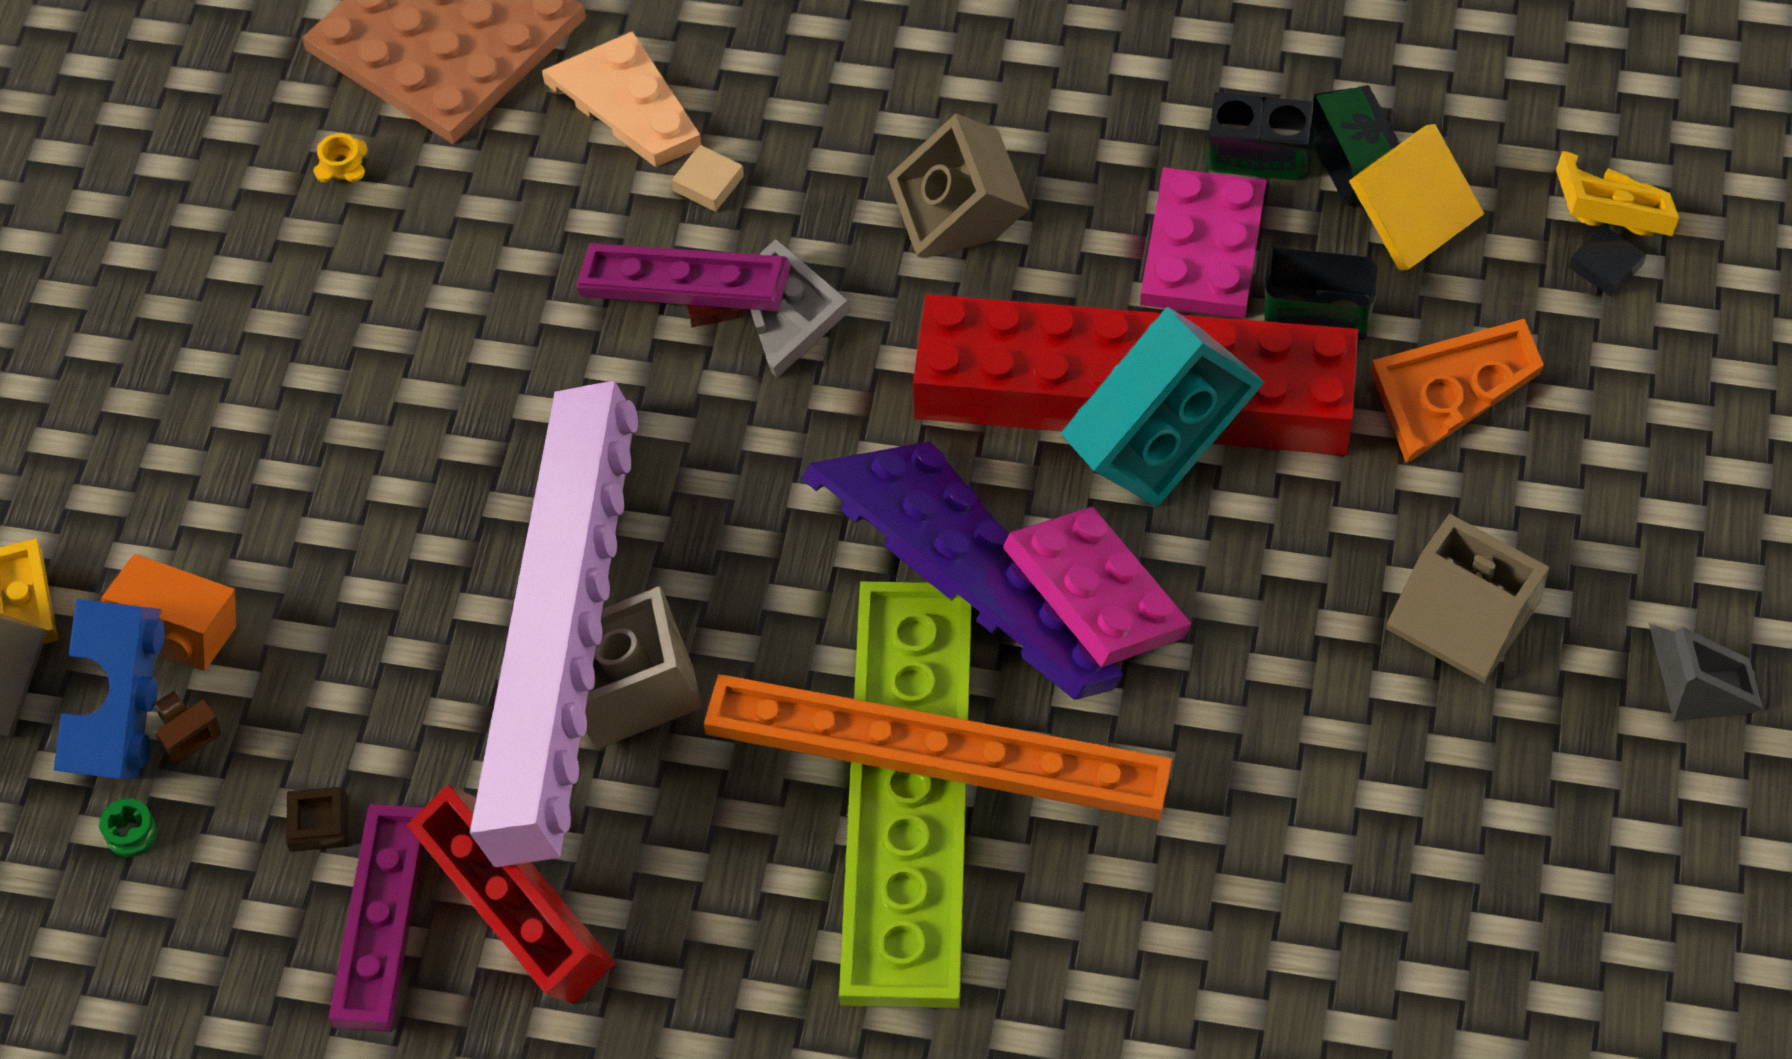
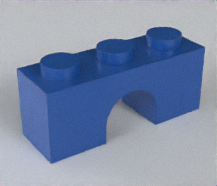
M76 599L69 656L88 658L100 664L109 679V693L104 704L91 714L61 713L53 771L116 779L139 778L140 768L143 769L146 766L150 753V738L145 734L147 711H152L157 699V680L152 677L155 654L158 655L161 652L165 638V626L163 621L159 620L161 609Z

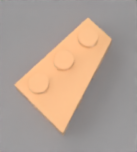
M633 31L542 70L544 83L556 93L561 90L575 101L576 108L588 117L594 115L612 128L613 135L656 168L695 151L701 145L699 132Z

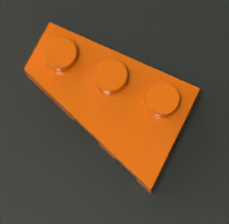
M1524 318L1372 360L1369 370L1406 464H1408L1540 375L1544 364Z

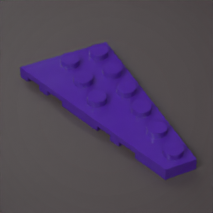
M931 441L809 464L801 478L815 491L825 486L844 502L840 511L852 521L857 523L864 519L886 536L884 539L885 547L951 601L960 595L980 612L976 621L991 633L1000 629L1023 646L1021 649L1022 658L1072 699L1078 700L1115 689L1123 673L1114 663L1101 668L1003 549L1009 535L1006 529L995 520L977 498L976 493L966 485L947 462L944 454Z

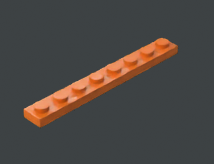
M721 674L717 676L704 721L705 734L1156 820H1161L1172 767V758Z

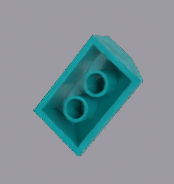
M1167 306L1122 361L1114 367L1111 374L1095 393L1077 411L1076 415L1060 434L1094 472L1158 507L1265 382L1203 329Z

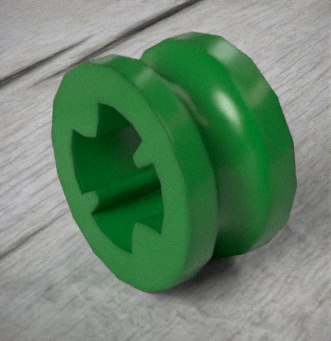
M133 798L119 799L111 803L104 809L99 820V829L109 849L119 856L134 857L146 852L153 845L157 836V826L148 807L140 800ZM129 819H136L139 828H130L127 836L121 837L117 827H126Z

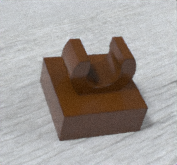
M173 690L154 703L159 710L158 716L165 724L156 730L155 733L160 749L173 767L221 735L217 717L204 699L187 709Z

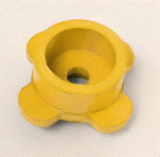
M336 133L324 138L317 146L319 164L314 168L316 179L321 182H329L332 179L357 182L365 175L362 158L368 153L366 143L361 139H354L352 136L344 133Z

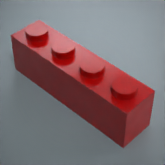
M448 784L406 826L544 993L574 1005L616 963L531 862L494 867L470 834L476 797Z

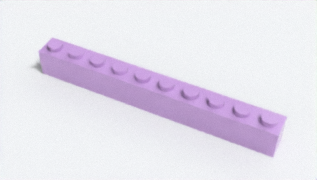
M615 380L555 391L470 829L471 836L494 867L560 858L564 833L568 832L571 825L569 803L572 785L578 781L579 777L577 756L580 738L585 735L587 730L585 709L588 691L593 689L595 683L593 668L596 645H599L602 641L601 615L603 603L609 598L610 594L608 574L611 557H614L617 553L615 533L618 515H621L624 511L623 486L625 474L631 470L630 445L632 433H635L638 429L636 408L630 400L626 401Z

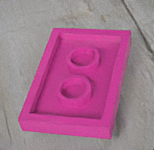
M1163 167L1141 288L1140 305L1166 308L1168 306L1173 310L1245 319L1265 198L1266 180Z
M1093 506L1009 533L1003 549L1101 668L1184 639L1192 624Z

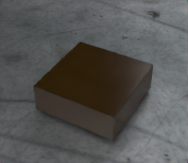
M344 786L287 791L286 844L290 852L348 847V795Z

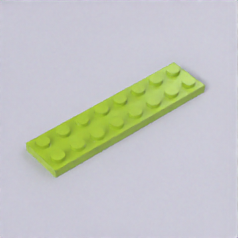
M860 581L854 699L969 720L972 605L960 595L951 601L929 582ZM851 762L839 985L840 1006L960 1008L967 784Z

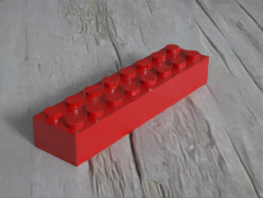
M925 294L913 377L914 418L1062 431L1161 313ZM1182 315L1203 329L1265 382L1212 444L1347 456L1353 418L1358 329Z

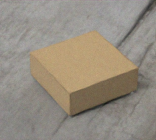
M699 145L672 178L673 191L716 212L744 177L743 165Z

